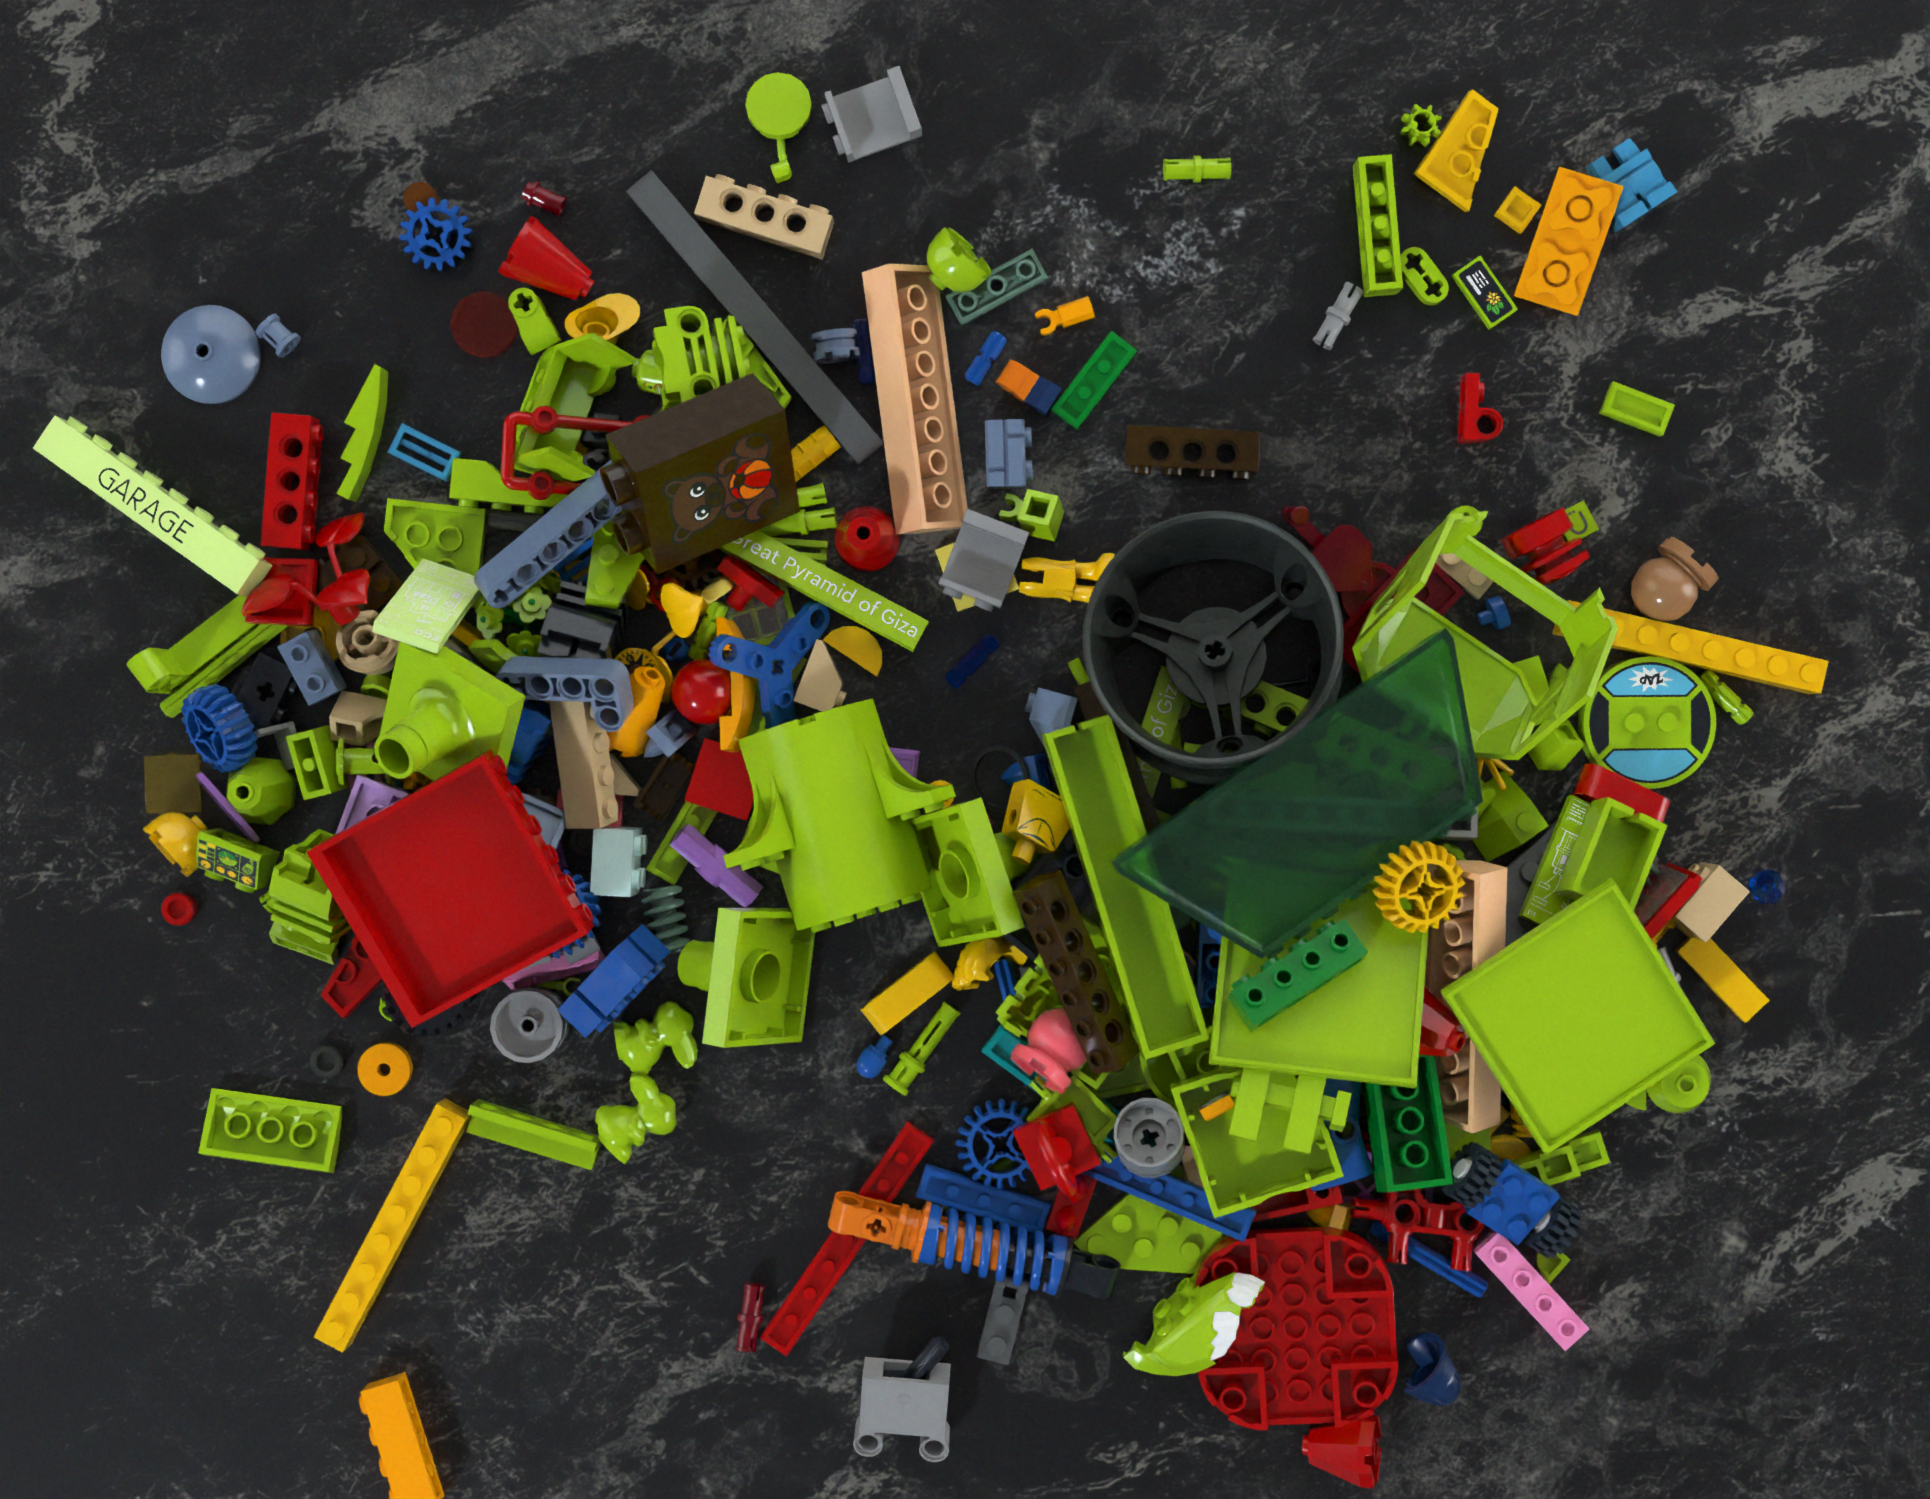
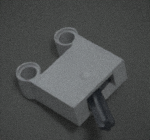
M933 1337L914 1361L865 1357L860 1415L856 1420L853 1441L854 1449L858 1454L866 1457L878 1455L883 1447L884 1433L920 1436V1455L927 1461L939 1462L948 1456L950 1425L946 1419L951 1364L938 1363L949 1350V1344L945 1341L944 1337Z

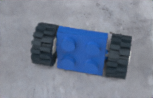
M1470 1142L1469 1145H1463L1462 1151L1457 1150L1454 1153L1456 1157L1454 1159L1450 1158L1453 1184L1444 1185L1441 1188L1446 1195L1464 1205L1467 1214L1516 1245L1524 1241V1244L1546 1258L1557 1257V1253L1562 1254L1564 1252L1565 1245L1569 1247L1572 1244L1570 1239L1571 1237L1575 1238L1578 1233L1575 1231V1228L1580 1227L1581 1222L1578 1219L1581 1218V1213L1578 1212L1579 1208L1559 1196L1556 1189L1507 1158L1501 1163V1159L1478 1143Z

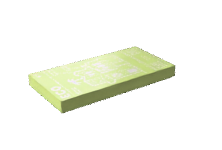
M423 558L376 618L372 632L435 654L438 653L481 594L474 583L475 576Z

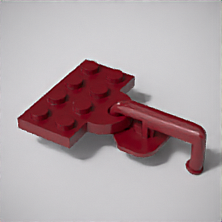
M1286 506L1281 513L1283 519L1314 549L1311 553L1324 568L1335 592H1338L1340 607L1347 616L1343 621V660L1360 676L1352 647L1373 603L1380 597L1419 546H1416L1394 569L1386 563L1372 561V545L1370 541L1354 526H1337L1325 538L1308 521L1310 515L1306 507ZM1435 563L1425 586L1414 597L1443 616L1465 592Z

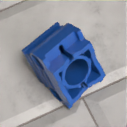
M533 700L524 701L506 773L512 786L526 779L529 774L526 771L533 768L536 763L533 760L539 758L554 739L550 705L545 702L538 701L537 705L531 703Z

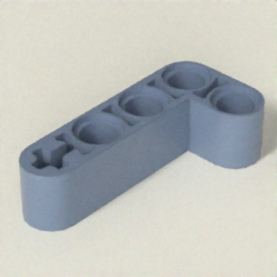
M515 656L509 658L495 676L525 695V700L591 702L596 724L608 732L619 730L634 708L627 667L622 662L614 659Z

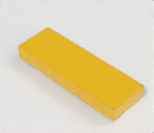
M1688 937L1675 950L1742 1022L1746 1023L1770 1001L1711 938L1707 942Z

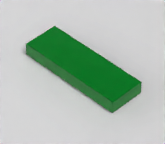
M1111 331L1055 403L1051 411L1078 430L1138 350Z

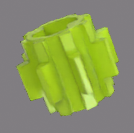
M1414 104L1412 113L1410 115L1404 113L1401 117L1406 127L1401 130L1400 135L1410 138V146L1415 142H1420L1424 147H1427L1431 137L1437 138L1440 135L1441 131L1437 129L1438 126L1436 124L1440 122L1442 117L1434 116L1431 112L1432 105H1429L1427 109H1422L1417 104ZM1414 120L1424 121L1423 128L1427 131L1422 132L1416 129L1418 123Z

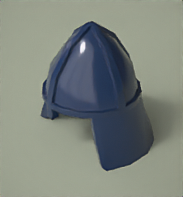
M1428 1332L1413 1336L1405 1344L1419 1366L1415 1369L1411 1379L1405 1380V1384L1408 1387L1403 1392L1428 1404L1438 1406L1451 1405L1460 1393V1376L1446 1351L1443 1341L1438 1335Z

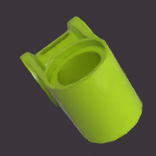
M522 287L514 290L509 297L508 304L519 327L520 335L530 354H536L561 342L560 334L540 297L529 288ZM526 298L531 302L529 303L530 310L527 312L522 309L524 306L523 300Z

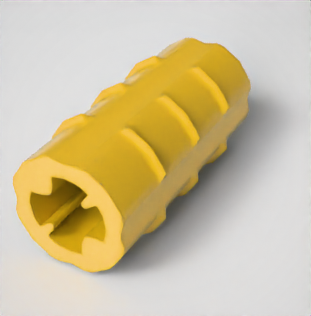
M825 425L810 434V436L791 450L796 482L841 448Z

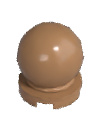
M1674 537L1667 538L1660 544L1658 550L1662 556L1650 559L1640 566L1631 581V595L1634 606L1648 619L1660 622L1676 620L1688 613L1698 598V588L1709 591L1719 579L1717 573L1708 563L1702 567L1691 557L1695 552L1691 547Z

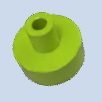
M391 673L365 676L361 693L387 699L391 684Z

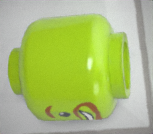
M646 350L640 359H635L632 367V377L636 378L637 385L641 391L661 395L662 375L654 361L653 350Z

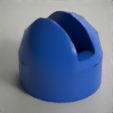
M673 637L663 646L664 657L669 662L682 663L689 657L688 651L690 646L686 640L680 637ZM678 642L681 643L682 646L674 657L669 656L668 654Z

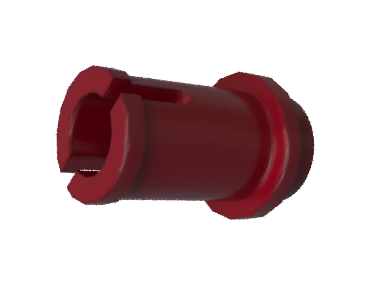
M529 181L524 189L522 200L526 201L529 207L535 205L559 217L565 207L567 197L541 187V183L538 181L535 183Z

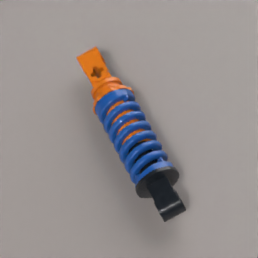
M850 1191L835 1193L828 1220V1227L832 1231L889 1244L892 1249L896 1250L900 1247L911 1250L912 1262L914 1263L921 1262L935 1265L938 1258L942 1257L944 1258V1267L946 1269H952L955 1262L958 1261L962 1262L961 1271L966 1274L971 1272L973 1265L979 1267L978 1275L982 1278H986L990 1270L996 1271L995 1279L998 1282H1004L1008 1269L1014 1270L1012 1281L1014 1286H1021L1025 1273L1031 1274L1030 1289L1037 1291L1042 1278H1047L1049 1283L1044 1282L1042 1292L1049 1293L1058 1299L1064 1288L1086 1293L1100 1299H1109L1113 1296L1121 1268L1120 1262L1107 1255H1096L1073 1249V1236L1067 1235L1065 1237L1052 1234L1045 1242L1043 1232L1041 1230H1034L1027 1240V1230L1024 1226H1016L1010 1236V1227L1005 1221L999 1222L995 1229H993L992 1219L989 1217H983L978 1225H976L973 1213H966L960 1221L956 1209L950 1208L942 1216L943 1207L932 1204L930 1201H926L922 1210H916L915 1208L911 1209L909 1204L902 1203L900 1206L883 1200L860 1196Z

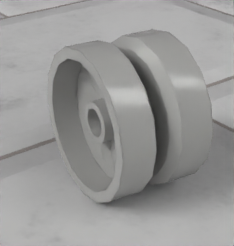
M537 986L518 989L509 994L498 1003L491 1016L490 1032L494 1044L504 1056L515 1062L532 1063L543 1060L563 1044L569 1033L570 1023L557 1011L564 1001L552 990ZM527 1019L534 1023L533 1029L527 1027L526 1024L529 1022Z

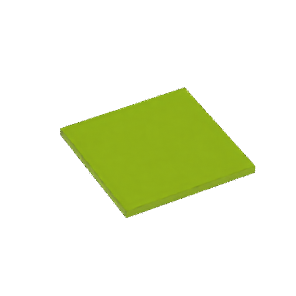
M1229 863L1209 1064L1416 1088L1429 927L1427 933L1420 932L1417 929L1412 933L1407 932L1405 929H1398L1392 925L1391 921L1386 920L1381 914L1382 910L1377 908L1375 904L1378 897L1374 895L1372 890L1380 886L1375 879ZM1405 897L1399 898L1402 908L1411 910V903ZM1345 918L1368 951L1365 959L1251 1032L1228 999L1230 992L1234 990L1231 985L1247 974L1252 978L1262 972L1260 966L1269 959L1277 956L1280 960L1290 954L1288 948L1297 941L1305 938L1308 942L1318 936L1316 930L1331 920L1338 923Z
M1609 878L1440 990L1449 1007L1546 1156L1716 1044L1616 881L1612 878Z

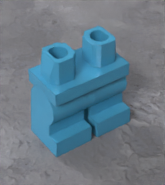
M1630 138L1612 149V152L1621 164L1615 170H1612L1604 156H1601L1585 167L1589 176L1624 186L1611 222L1614 232L1624 228L1677 193L1673 184L1670 181L1667 182L1662 176L1658 165L1651 159L1652 156L1649 151L1645 149L1640 152L1639 148Z

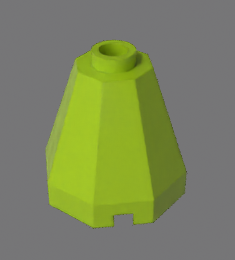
M254 757L240 769H234L228 774L226 800L247 823L273 825L285 813H288L295 807L297 780L292 773L285 769L280 759Z

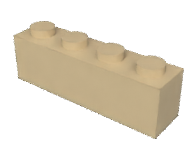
M549 701L566 829H601L618 821V803L615 799L613 784L614 771L611 767L609 754L610 740L606 731L596 724L591 702Z

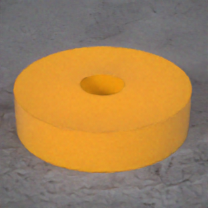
M382 1042L370 1047L363 1053L358 1063V1077L361 1084L369 1092L379 1096L393 1095L402 1090L409 1083L413 1073V1064L408 1052L400 1045L392 1042ZM382 1063L389 1065L390 1073L388 1075L381 1072L380 1067Z

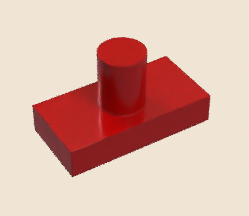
M731 555L724 558L717 570L737 583L726 599V602L739 612L744 610L753 596L772 608L785 594L783 590L753 568Z

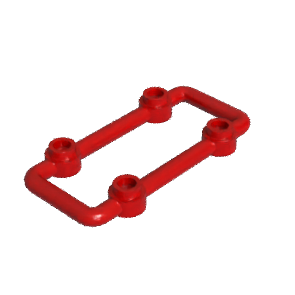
M540 406L533 412H512L505 418L503 424L501 480L509 489L528 491L529 495L536 500H545L552 493L569 495L582 484L581 482L553 480L550 474L543 471L533 473L530 478L515 477L517 425H529L535 432L541 435L550 434L556 428L611 433L645 419L649 415H641L632 422L557 415L556 411L549 406Z

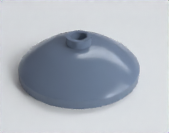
M204 305L184 312L170 325L163 339L161 359L168 380L178 392L196 402L221 404L239 397L251 386L259 371L261 348L254 329L245 318L233 310L222 306ZM203 346H207L209 349L205 357L200 356V349Z

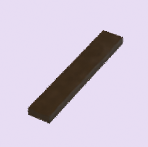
M1090 681L1073 687L1085 720L1107 714L1100 704ZM1112 720L1157 869L1160 870L1174 865V858L1128 735Z

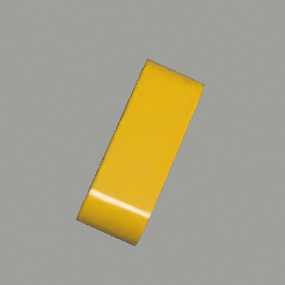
M934 951L880 992L860 1010L879 1035H882L950 983L954 975Z

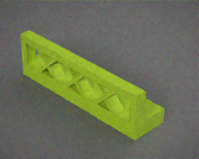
M480 1099L476 1100L469 1107L468 1115H471L467 1133L592 1170L594 1168L601 1145L598 1135Z

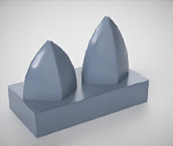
M674 708L646 732L650 738L644 750V757H654L663 753L670 757L699 730Z

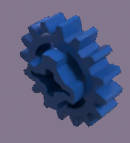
M429 198L427 207L419 201L416 202L418 211L414 213L407 210L406 213L411 218L410 221L400 223L407 230V233L400 235L399 238L409 243L403 249L406 254L415 253L412 262L415 264L425 260L424 268L429 271L433 264H436L440 272L444 271V263L447 262L451 267H457L455 258L458 256L465 260L467 257L462 252L463 248H472L473 245L466 240V236L472 235L473 230L464 228L469 218L466 215L458 217L461 208L457 205L449 210V201L446 199L441 201L440 206H437L434 198ZM432 213H442L451 217V219H446L442 222L436 220ZM421 221L422 228L420 234L415 236L416 227ZM430 223L438 230H444L440 234L442 245L434 239H429L433 236ZM458 233L457 243L452 249L450 246L452 237ZM429 248L436 249L441 256H428L424 254L422 251H426Z

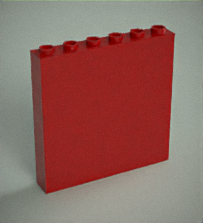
M491 749L315 845L306 852L411 1028L587 935L594 926L592 924L594 920L589 907L585 903L581 904L574 893L576 892V886L572 878L567 873L563 874L557 864L559 862L557 852L552 845H546L540 835L542 832L540 823L534 815L531 814L529 816L523 805L525 800L522 792L516 785H511L505 775L507 773L505 763L499 755L494 756Z

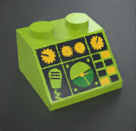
M221 828L199 831L196 860L197 867L205 870V876L218 881H223L224 878L236 882L235 887L248 893H254L255 890L267 888L273 867L276 865L280 855L279 851L259 843L254 844L249 839Z

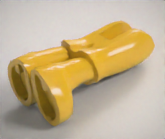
M1103 553L1096 562L1089 563L1076 562L1075 559L1070 561H1058L1041 557L1022 559L1021 569L1038 573L1044 572L1043 584L1038 582H1020L1019 592L1031 597L1060 598L1070 603L1072 600L1088 603L1095 586L1077 585V578L1098 581L1108 563L1115 556V553Z

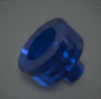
M1770 869L1756 873L1750 879L1748 885L1754 899L1761 904L1778 902L1786 889L1779 873Z

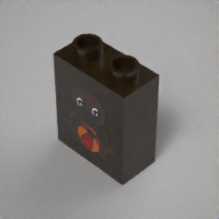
M753 373L606 435L612 463L600 468V476L610 500L617 507L621 505L623 515L611 520L615 538L626 556L630 557L640 552L657 575L800 512L785 409Z

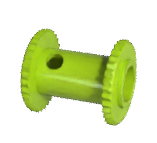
M344 738L339 739L338 748H336V775H338L339 784L344 785V777L349 774H386L387 784L392 783V776L387 774L379 763L373 762L376 760L374 748H344Z

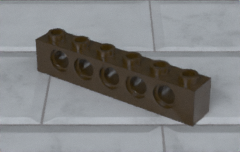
M1061 870L1036 875L1013 892L1015 900L1092 1073L1118 1071L1140 1052L1139 1047Z

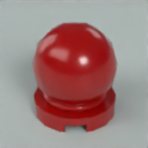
M696 659L686 663L677 671L671 685V698L675 709L685 719L695 724H716L720 722L719 717L730 716L732 714L730 671L713 665V662L709 659Z

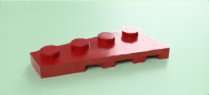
M356 935L345 958L341 959L321 993L322 998L342 1018H348L383 981Z

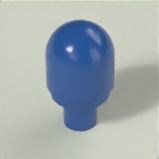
M882 1034L875 1046L869 1044L868 1047H865L856 1063L857 1071L861 1076L874 1078L880 1074L888 1062L889 1056L885 1053L893 1043L891 1039Z

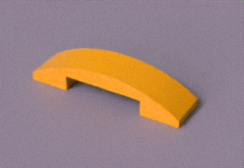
M716 617L717 637L720 634H727L745 640L735 621L724 617ZM727 644L722 652L731 654L729 653L731 651L729 649L730 645ZM730 671L732 716L719 717L720 749L733 753L740 751L741 748L738 740L746 737L750 728L755 702V678Z

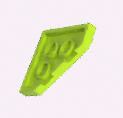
M387 498L384 532L397 545L414 569L424 558L475 576L479 569L482 568L488 510Z

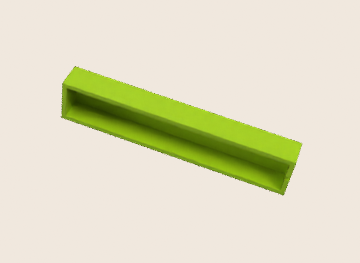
M1106 714L1077 723V731L1074 725H1070L1041 735L1131 1028L1140 1050L1139 1054L1146 1060L1209 1040L1210 1038L1113 722L1109 715Z

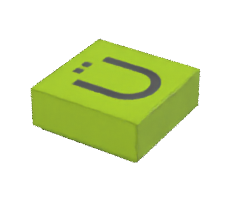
M1584 500L1566 509L1574 526L1563 535L1565 542L1575 538L1582 539L1599 530Z

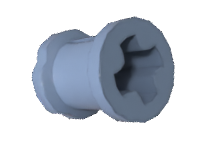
M276 313L268 316L255 331L260 339L264 338L276 349V355L280 358L292 352L301 339L297 333H291L280 322V317Z

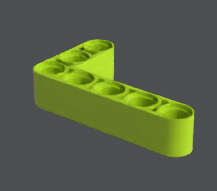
M237 596L169 650L152 647L144 649L127 662V667L147 693L172 694L258 625L246 623V615L245 617L242 615V608L247 597Z

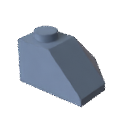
M1038 687L1036 694L1029 693L1024 711L1030 713L1029 721L1046 750L1041 734L1070 726L1078 698Z

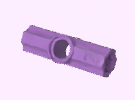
M689 823L681 828L670 842V846L693 864L695 870L705 880L716 888L719 886L744 908L751 904L763 889V885L745 870L742 871L739 865L727 868L723 855L728 854V852L718 844L714 845Z

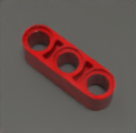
M1590 763L1584 764L1573 792L1574 796L1590 804L1592 800L1610 797L1635 809L1634 814L1643 813L1662 823L1670 806V801L1662 795L1609 769Z

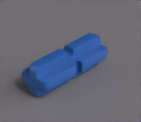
M996 331L990 333L980 349V356L977 355L966 371L965 378L972 384L977 386L981 384L992 366L991 361L996 360L1005 346L1007 339L1002 334Z

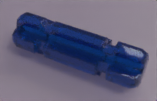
M860 318L853 321V329L857 330V338L854 339L855 346L859 347L860 357L857 358V365H861V369L858 370L859 381L863 384H871L876 382L869 324L867 318Z
M986 634L979 641L980 645L978 647L974 646L957 663L958 667L956 669L952 668L946 674L945 679L952 687L959 688L966 681L964 678L967 675L970 677L988 659L987 655L989 653L992 654L999 647V642L991 634Z

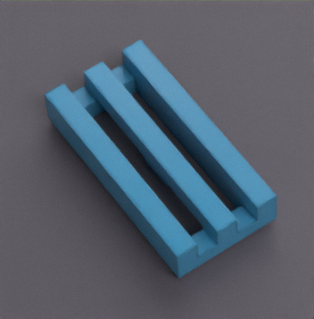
M403 423L387 452L448 483L451 479L453 458L460 459L463 454ZM405 433L451 454L449 461L404 439ZM401 444L445 466L444 471L441 472L398 451L399 445Z

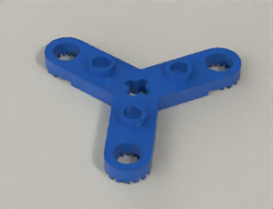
M805 602L804 606L800 607L801 610L798 611L797 615L787 622L768 646L727 634H720L719 637L714 638L715 641H711L712 646L709 647L710 653L708 655L711 657L709 660L713 662V665L758 679L762 716L765 717L766 725L764 728L766 729L778 726L783 720H785L784 723L797 719L795 701H793L795 696L792 670L814 645L816 639L827 629L830 621L829 609L819 602ZM816 610V613H818L816 617L818 619H816L817 622H814V625H811L810 618ZM728 644L730 645L729 649L731 651L729 653L731 654L727 655L728 658L723 660L722 651ZM773 660H776L775 663H774V666H775L776 669H775V671L773 672L772 670H773L774 667H773V665H772V662H773Z

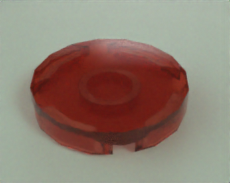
M486 291L476 292V294L461 299L454 308L450 321L451 331L458 346L471 356L484 359L497 357L508 350L515 340L518 328L508 302L497 294Z

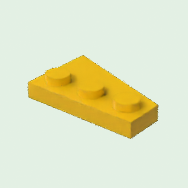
M1473 89L1468 91L1413 173L1464 212L1470 211L1473 200L1471 197L1475 183L1478 182L1481 173L1480 166L1485 149L1488 148L1499 110Z

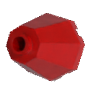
M1424 986L1419 1055L1449 1057L1461 1051L1465 1045V1030L1458 1019Z
M1372 1415L1365 1420L1348 1423L1340 1428H1335L1334 1423L1312 1427L1309 1435L1303 1436V1455H1308L1309 1464L1359 1487L1374 1489L1375 1483L1378 1482L1381 1462V1447H1378L1377 1439L1381 1438L1379 1415Z

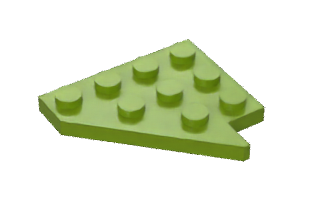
M1180 1163L1170 1172L1180 1178H1183V1175H1185ZM1126 1193L1081 1232L1076 1240L1073 1239V1242L1081 1251L1115 1258L1121 1264L1120 1269L1195 1274L1207 1253L1216 1244L1229 1236Z

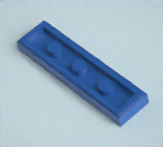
M930 1164L925 1165L916 1192L917 1198L966 1213H973L982 1218L989 1217L995 1222L1005 1221L1009 1226L1015 1228L1021 1225L1031 1233L1034 1230L1043 1231L1051 1207L1050 1201L1004 1187L998 1189L997 1185L994 1184L986 1187L984 1186V1181H975L972 1177Z

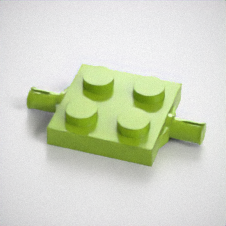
M1071 1073L1068 1077L1072 1083L1063 1094H1059L1045 1087V1081L1040 1075L1035 1077V1081L1032 1079L1029 1085L1042 1099L1039 1105L1026 1117L1027 1121L1074 1102L1099 1155L1108 1164L1112 1162V1158L1115 1159L1118 1153L1105 1142L1109 1131L1114 1128L1118 1115L1083 1080Z

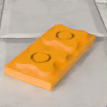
M1558 168L1514 294L1515 297L1578 316L1624 186L1566 168Z

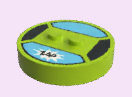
M1652 656L1636 657L1617 662L1602 671L1592 699L1579 709L1577 721L1578 734L1584 743L1582 748L1592 764L1609 769L1647 789L1663 788L1684 780L1704 762L1715 738L1716 712L1708 689L1690 669L1667 658Z

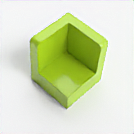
M1545 719L1537 730L1550 719ZM1566 720L1533 747L1528 754L1538 770L1561 771L1581 750L1584 743L1570 721Z

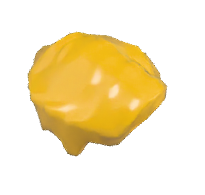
M999 936L971 941L966 944V947L961 950L957 967L954 970L952 987L958 991L977 989L980 981L993 979L994 975L990 971V967L1001 956L1009 952L1011 953L1012 950Z

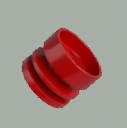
M1564 507L1537 519L1500 540L1510 559L1526 555L1529 561L1519 569L1524 573L1534 570L1536 575L1532 576V578L1546 586L1576 571L1585 560L1591 557L1587 549L1574 555L1571 554L1570 550L1583 541L1581 538L1564 541L1562 536L1574 526Z

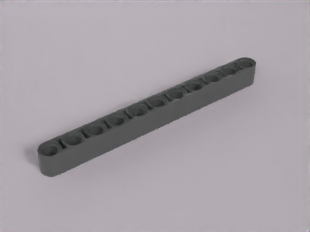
M650 170L626 191L631 199L728 313L735 317L739 326L742 325L745 333L858 465L861 464L884 443L655 173Z

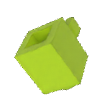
M1027 489L1022 501L1016 495L1006 493V503L1015 505V508L1009 512L1000 510L999 517L1001 521H1018L1021 529L1029 532V536L1055 541L1064 515V509L1059 496Z

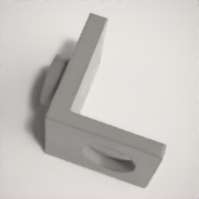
M293 721L254 731L257 738L274 734L285 769L287 771L294 769L285 737L297 733Z

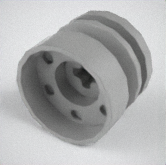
M1141 1098L1132 1101L1120 1111L1114 1123L1116 1150L1120 1161L1130 1172L1144 1178H1158L1169 1174L1179 1165L1185 1149L1184 1127L1180 1115L1170 1104L1158 1098ZM1150 1136L1151 1139H1155L1156 1146L1151 1148L1149 1144H1145L1144 1138Z

